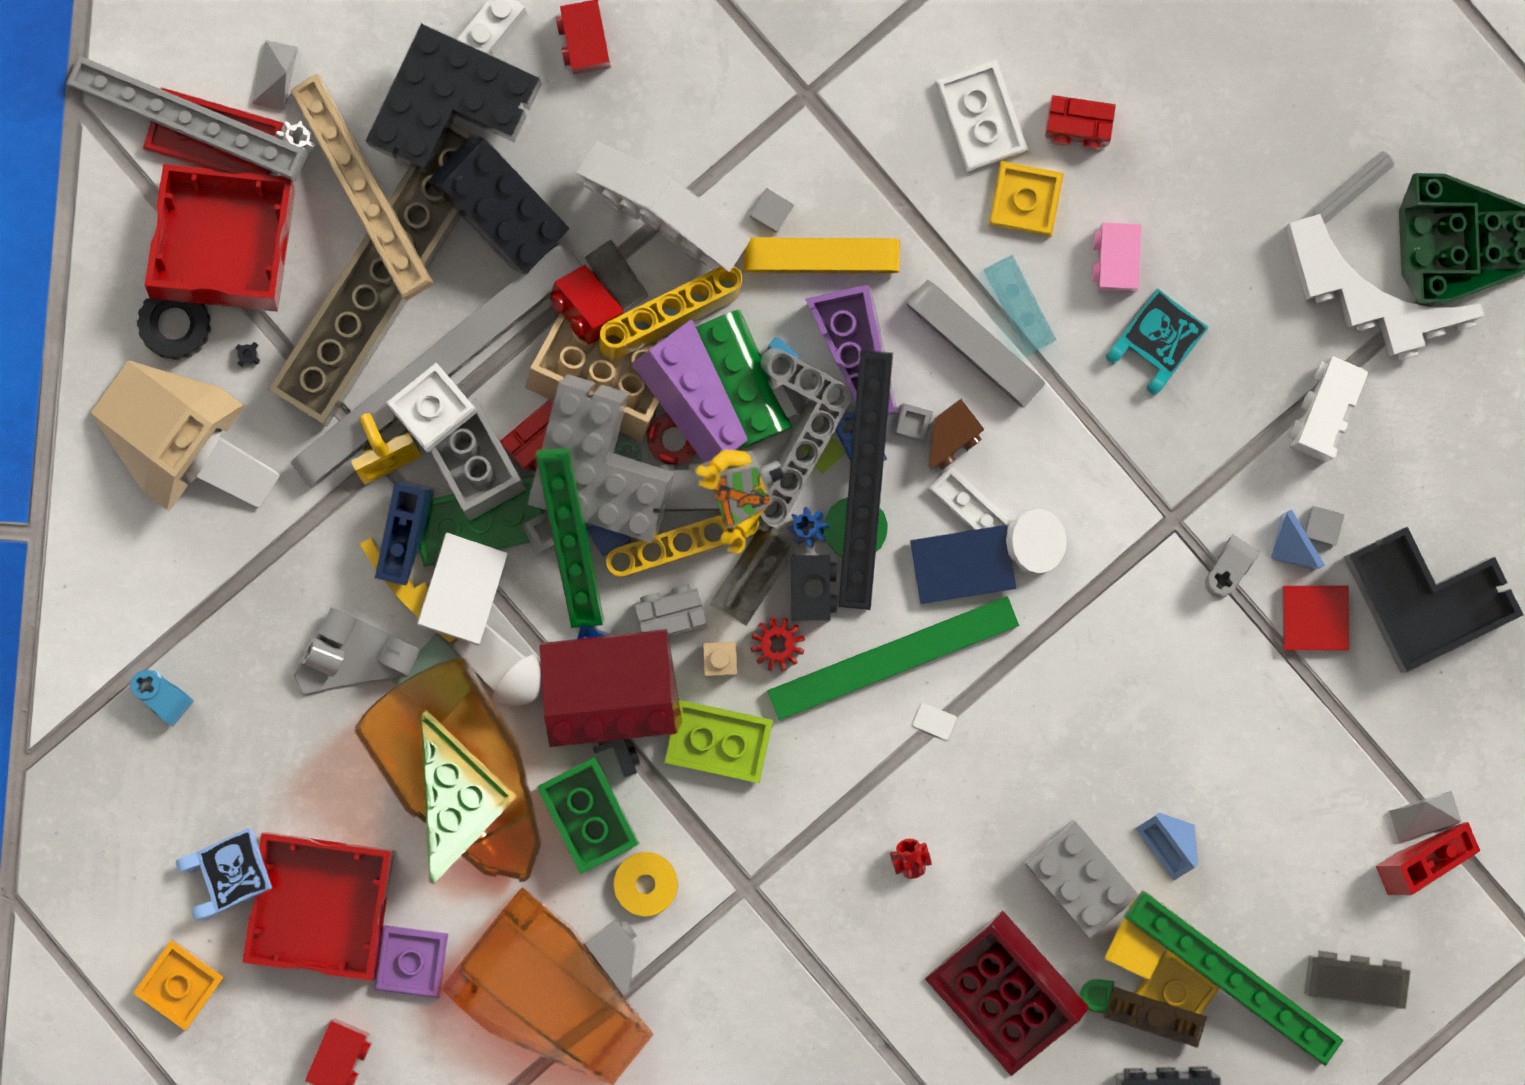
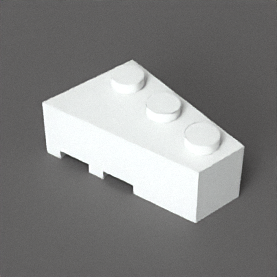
M1334 356L1329 358L1327 363L1321 361L1314 376V379L1319 380L1314 392L1308 391L1301 408L1306 410L1301 421L1296 420L1289 433L1288 437L1293 439L1290 447L1322 462L1334 459L1338 451L1335 447L1341 433L1344 434L1346 431L1348 417L1352 408L1357 403L1368 371Z

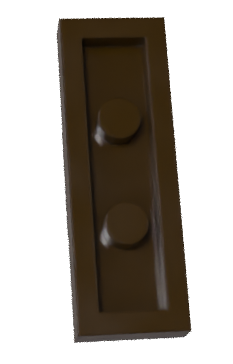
M1115 986L1112 988L1104 1014L1106 1019L1198 1048L1207 1020L1205 1015Z

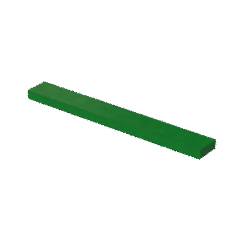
M1006 596L771 688L767 692L778 720H781L1018 627L1019 623L1010 600Z
M1142 890L1123 916L1320 1064L1326 1066L1344 1041V1039L1147 892Z

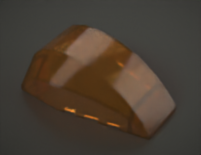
M524 887L517 892L441 988L453 1002L488 1032L611 1085L615 1084L654 1035L625 995L623 996L587 948L574 927Z

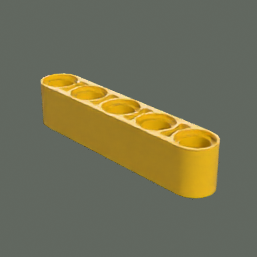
M753 237L750 238V242L743 251V272L892 274L900 272V239Z
M733 266L730 272L718 267L608 321L600 331V352L609 359L621 358L679 329L691 319L695 321L732 303L740 294L743 278L741 271ZM722 280H729L735 286L732 288H725L721 286L719 282ZM694 294H701L707 300L703 302H697L693 300L691 296ZM665 308H674L678 314L668 316L663 310ZM641 321L647 323L650 328L640 330L634 324ZM609 336H617L622 340V342H620L619 344H611L606 340V338Z
M722 515L715 516L659 534L651 543L640 540L617 547L608 554L606 565L614 576L620 578L628 577L726 546L727 544H723L721 539L717 542H710L705 538V529L710 525L720 526L723 533H732L731 528L728 529ZM759 519L756 520L753 528L744 539L755 535L758 531ZM680 534H686L692 539V546L686 552L677 551L674 547V539ZM649 544H656L661 548V556L654 562L647 561L643 557V550ZM623 553L629 556L630 566L627 570L619 572L613 568L612 561L616 555Z

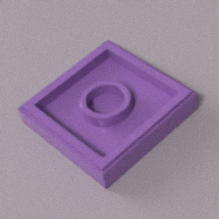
M383 925L375 990L440 998L448 933Z

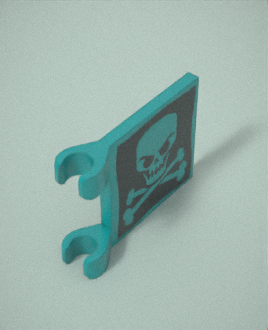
M1157 289L1107 353L1106 359L1112 364H1116L1128 348L1132 349L1159 370L1146 388L1152 395H1157L1209 327Z

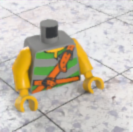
M725 449L711 461L698 466L696 473L704 477L698 484L712 490L721 515L728 529L731 528L732 533L725 532L722 534L721 542L730 545L727 549L728 552L738 554L745 548L744 537L767 506L773 502L767 485L784 479L785 476L778 460L760 467L753 452Z

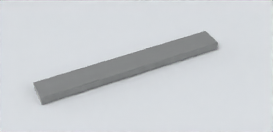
M80 55L66 83L67 86L295 182L309 154L303 148Z

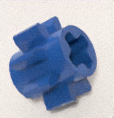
M804 507V514L799 516L796 514L791 515L795 521L793 526L788 527L787 530L797 534L794 539L797 545L806 540L807 546L812 549L815 541H826L822 535L825 529L830 528V525L820 522L823 517L822 512L817 511L812 516L810 509ZM808 521L815 525L814 528L809 529V534L803 531V528L808 527Z

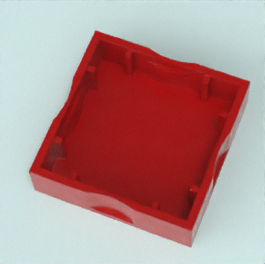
M163 164L157 200V227L150 245L144 284L149 298L278 312L295 198L293 180L283 176L255 173L226 174L207 168Z
M271 832L261 833L259 850L272 889L255 896L254 905L248 920L242 963L283 969L301 968L315 970L325 975L366 981L376 979L394 850Z

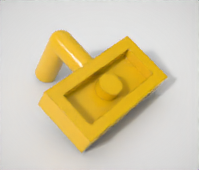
M366 413L360 416V423L373 450L363 452L359 457L351 460L364 485L422 457L418 446L409 432L404 435L395 436L385 444L372 415Z

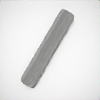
M1385 151L1380 152L1313 210L1314 215L1321 214L1324 224L1327 223L1394 166L1392 157Z

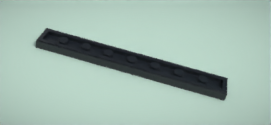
M860 350L838 607L871 610L893 352Z

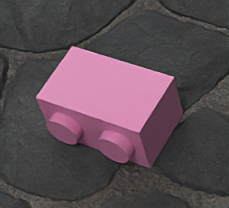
M1103 222L1100 226V231H1094L1093 250H1099L1098 263H1093L1092 282H1097V291L1136 292L1138 290L1141 224Z

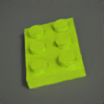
M679 700L682 724L677 734L670 735L665 763L760 784L773 720Z

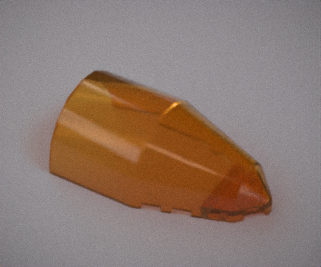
M454 658L435 664L400 683L377 700L362 715L355 726L354 732L406 812L413 817H418L426 824L420 716L427 710L517 796L461 856L484 875L493 877L501 875L519 879V882H525L531 876L542 839L517 738L466 659Z

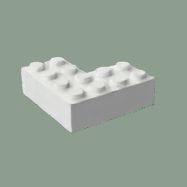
M598 140L576 171L578 175L586 180L584 186L599 196L602 193L605 197L604 202L617 211H620L623 207L622 211L638 221L641 217L640 220L651 228L657 230L659 227L662 231L660 235L674 245H677L679 242V245L682 247L680 249L682 253L695 261L700 257L699 261L713 270L719 266L730 272L751 240L672 176Z

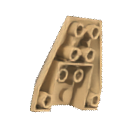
M128 360L90 413L143 493L170 511L188 486V484L180 479L216 428L219 427L227 432L245 408V405L218 386Z

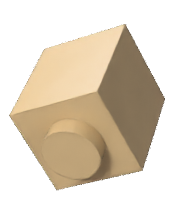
M736 642L703 643L705 676L737 675Z

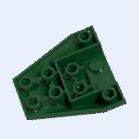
M1414 173L1412 175L1399 209L1401 275L1418 303H1449L1525 275V204L1447 174Z

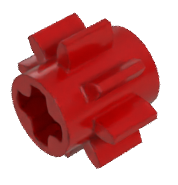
M904 839L897 844V852H890L895 874L902 873L908 879L921 877L925 874L926 866L932 865L927 844H920L916 839Z

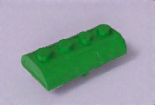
M741 310L729 312L696 326L698 334L748 438L746 442L735 450H742L791 429V423L773 392L775 387L772 380L761 367V355Z

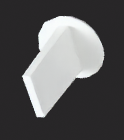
M216 428L185 471V476L189 483H192L198 477L260 508L279 478L280 473L221 438L222 429Z
M487 624L478 646L461 640H457L452 646L466 663L494 690L492 696L494 703L506 706H524L534 703L543 696L541 663L534 654L527 657L522 655Z

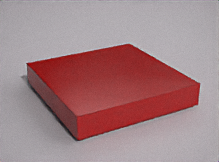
M1282 586L1283 650H1349V586Z

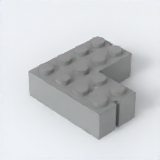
M567 374L558 384L542 450L570 448L584 521L586 523L651 543L660 531L666 509L664 504L668 500L675 472L614 454L629 393L601 385L593 393L592 398L587 395L594 389L595 382ZM537 465L528 504L547 510Z

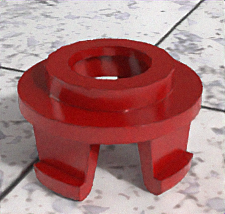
M665 413L652 422L647 435L648 447L652 455L664 464H684L695 456L696 451L687 439L685 445L677 451H670L663 445L662 436L664 432L669 428H678L668 413Z

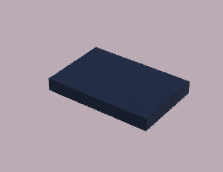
M999 525L910 540L920 604L1016 589L1013 563L1008 554L1006 544L1007 526Z

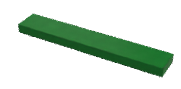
M570 448L539 450L536 453V460L571 628L601 626L604 623V615Z

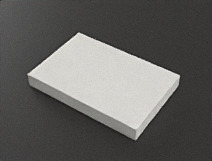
M997 60L936 80V86L967 172L1028 152Z
M446 533L416 626L478 646L481 642L508 553Z

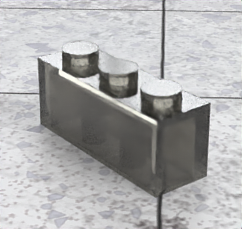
M762 523L710 602V605L733 621L747 626L799 547V544L775 527Z
M1318 950V956L1309 955L1304 994L1314 997L1406 1009L1411 970L1402 968L1401 961L1383 959L1382 965L1370 963V957L1350 955V960L1337 959L1338 953Z

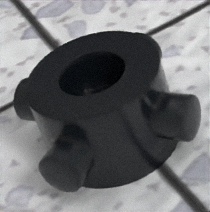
M255 342L251 345L245 344L241 346L238 344L235 348L238 351L237 355L239 358L237 364L241 367L244 364L251 365L255 363L258 365L261 361L258 358L257 351L259 345Z

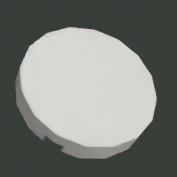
M1043 509L1022 511L1008 527L1006 537L1008 554L1012 560L1016 561L1022 571L1033 574L1051 571L1060 563L1065 554L1067 543L1065 529L1059 518L1050 511Z

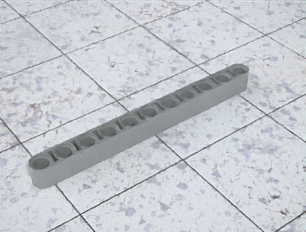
M564 242L554 247L527 275L521 274L299 453L291 461L292 466L310 488L318 485L370 443L360 423V416L370 413L379 433L384 432L398 420L386 405L387 401L435 363L441 367L449 378L452 377L551 296L554 282L583 266Z

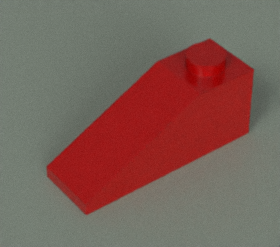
M1463 822L1398 851L1376 865V869L1387 895H1413L1480 852V848L1469 822Z

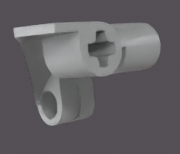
M331 607L317 638H313L309 643L294 676L303 694L368 681L407 677L421 649Z

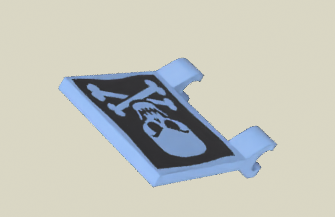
M247 828L203 850L176 860L179 872H193L201 867L212 901L192 908L193 918L197 921L200 919L202 921L210 920L217 914L272 889L252 828Z

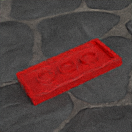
M161 87V90L271 136H275L277 131H282L283 122ZM150 122L143 149L226 174L255 173L271 175L269 170L157 123Z

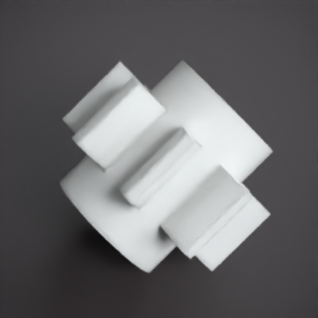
M301 121L294 125L285 122L282 131H277L274 136L308 152H312L315 144L309 141L313 134L312 130L308 131L302 126Z

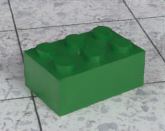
M593 757L536 786L580 874L640 844L597 757Z

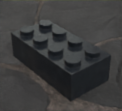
M472 134L428 180L513 270L527 275L570 229L483 137Z

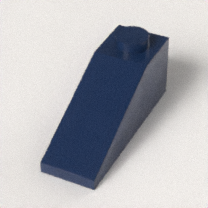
M407 481L394 483L375 574L376 579L401 585L408 584L428 521L434 493L433 487Z

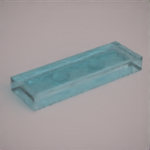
M1013 254L983 269L1027 355L1057 340Z

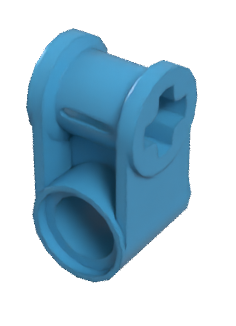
M154 670L140 671L131 680L130 687L133 694L150 707L159 718L174 727L194 702L184 691ZM151 677L153 679L151 686L154 690L143 692L141 690L143 687V683L140 681L141 678L149 679Z

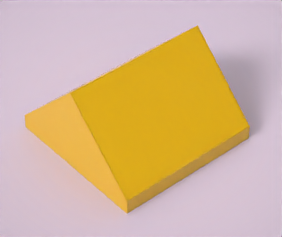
M1123 918L1104 959L1150 980L1165 948L1127 919Z

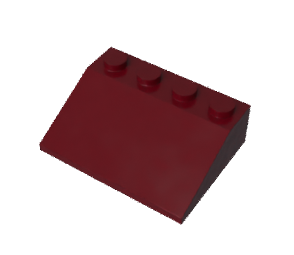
M668 629L540 643L543 709L549 747L677 734L682 724V716Z
M1003 910L981 927L925 978L929 985L1011 1076L1075 1026L1090 1008Z

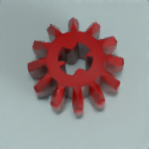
M771 617L769 620L772 629L768 630L763 623H759L758 627L765 635L762 637L758 634H752L751 639L762 642V645L751 647V652L756 653L763 650L764 654L758 657L756 662L761 664L767 657L771 660L767 667L769 671L773 670L775 661H779L781 671H786L784 659L787 658L794 666L798 663L791 653L793 651L799 655L804 654V649L794 647V643L805 641V637H792V634L799 629L797 624L793 625L789 631L785 630L788 618L784 617L781 622V628H776L775 617ZM777 635V639H779V635L783 636L786 639L783 644L786 650L782 653H779L778 650L776 653H773L769 649L772 645L771 637Z

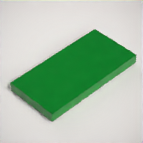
M535 475L520 478L526 488L524 492L471 521L465 515L454 494L433 498L428 521L419 546L423 567L436 564L446 533L497 550L531 543L522 525L544 514L543 509L528 504Z

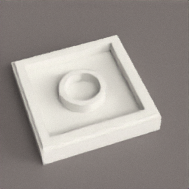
M437 363L433 364L386 402L389 409L427 453L477 413L476 408Z

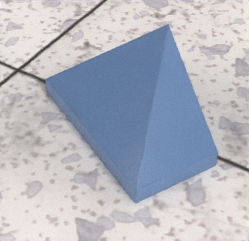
M1293 510L1282 514L1271 559L1313 570L1325 566Z
M1158 813L1135 828L1173 880L1178 879L1198 865L1194 824Z

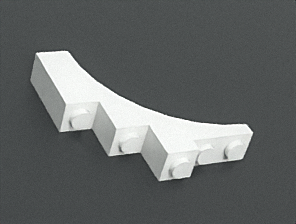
M1321 214L1293 221L1285 226L1306 301L1314 298L1316 303L1329 301L1335 298L1334 293L1337 292L1347 329L1357 327L1358 332L1377 327L1375 321H1379L1389 357L1398 355L1399 360H1404L1417 356V349L1426 346L1423 334H1426L1427 339H1432L1445 335V328L1457 326L1458 331L1477 326L1475 320L1484 316L1481 303L1457 308L1427 307L1405 302L1382 292L1363 279L1343 259L1329 237Z

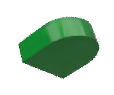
M1091 979L1082 986L1080 997L1090 1007L1088 1010L1105 1013L1115 981Z

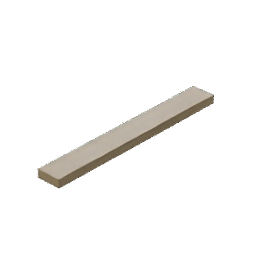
M317 73L291 89L290 92L402 298L408 301L434 283L323 80Z

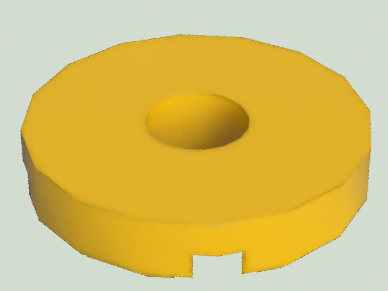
M646 851L635 853L621 863L616 870L613 885L615 896L623 908L632 914L646 917L657 915L670 906L676 897L678 880L676 871L668 860L660 854ZM650 875L653 877L655 888L652 892L642 893L638 890L636 882L640 876Z

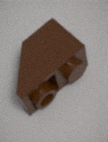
M962 399L958 400L934 419L928 467L931 471L937 466L942 471L956 460V457L953 455L962 447L968 451L982 440L979 434L984 431V428Z

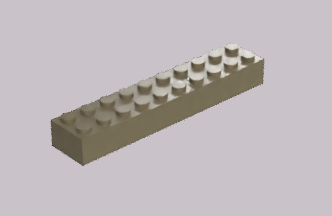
M454 123L451 124L429 173L427 174L410 166L388 200L426 270L461 217L454 207L428 181L472 135ZM368 233L268 389L326 427L330 424L407 302L402 298Z

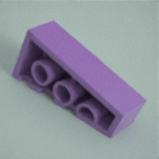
M869 285L805 298L855 403L860 350L885 351L873 292ZM892 382L890 386L888 416L898 414Z
M692 319L631 363L704 463L711 461L722 450H735L748 440Z

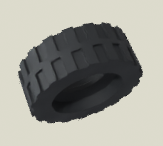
M146 298L142 308H139L137 327L139 328L138 334L148 349L166 359L180 360V358L191 357L195 352L198 353L202 345L208 341V334L211 333V317L205 304ZM169 308L184 310L190 319L188 332L179 339L166 338L159 330V318Z

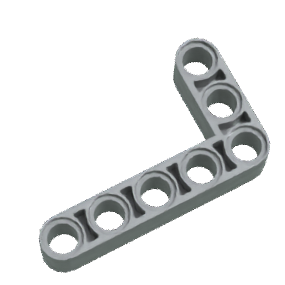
M771 348L762 356L761 367L763 371L774 380L810 399L777 458L783 474L791 472L793 480L786 487L780 486V480L767 485L773 501H777V509L771 515H765L763 512L760 518L767 524L777 525L782 523L788 516L849 406L851 392L845 384L782 349ZM778 357H784V368L779 372H773V361ZM806 372H811L812 382L806 387H801L799 383L800 377ZM839 387V398L834 402H828L827 394L829 390ZM822 415L824 417L823 426L819 430H812V420ZM802 444H807L809 448L808 454L803 458L797 459L796 449Z

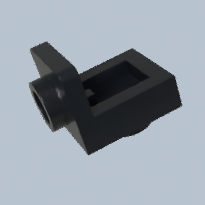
M625 739L598 742L599 746L593 748L595 754L613 748L624 777L638 773L635 767L641 765L634 746L628 748Z

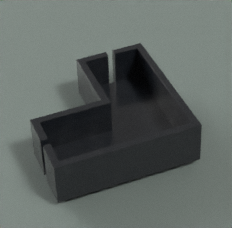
M421 23L365 141L369 147L394 159L398 155L401 162L428 174L455 116L515 142L527 117L525 111L519 107L522 103L523 108L530 111L542 85L540 78Z
M1408 526L1343 556L1400 673L1415 669L1524 615L1511 589L1498 592L1496 587L1503 586L1508 582L1495 557L1487 558L1435 583Z

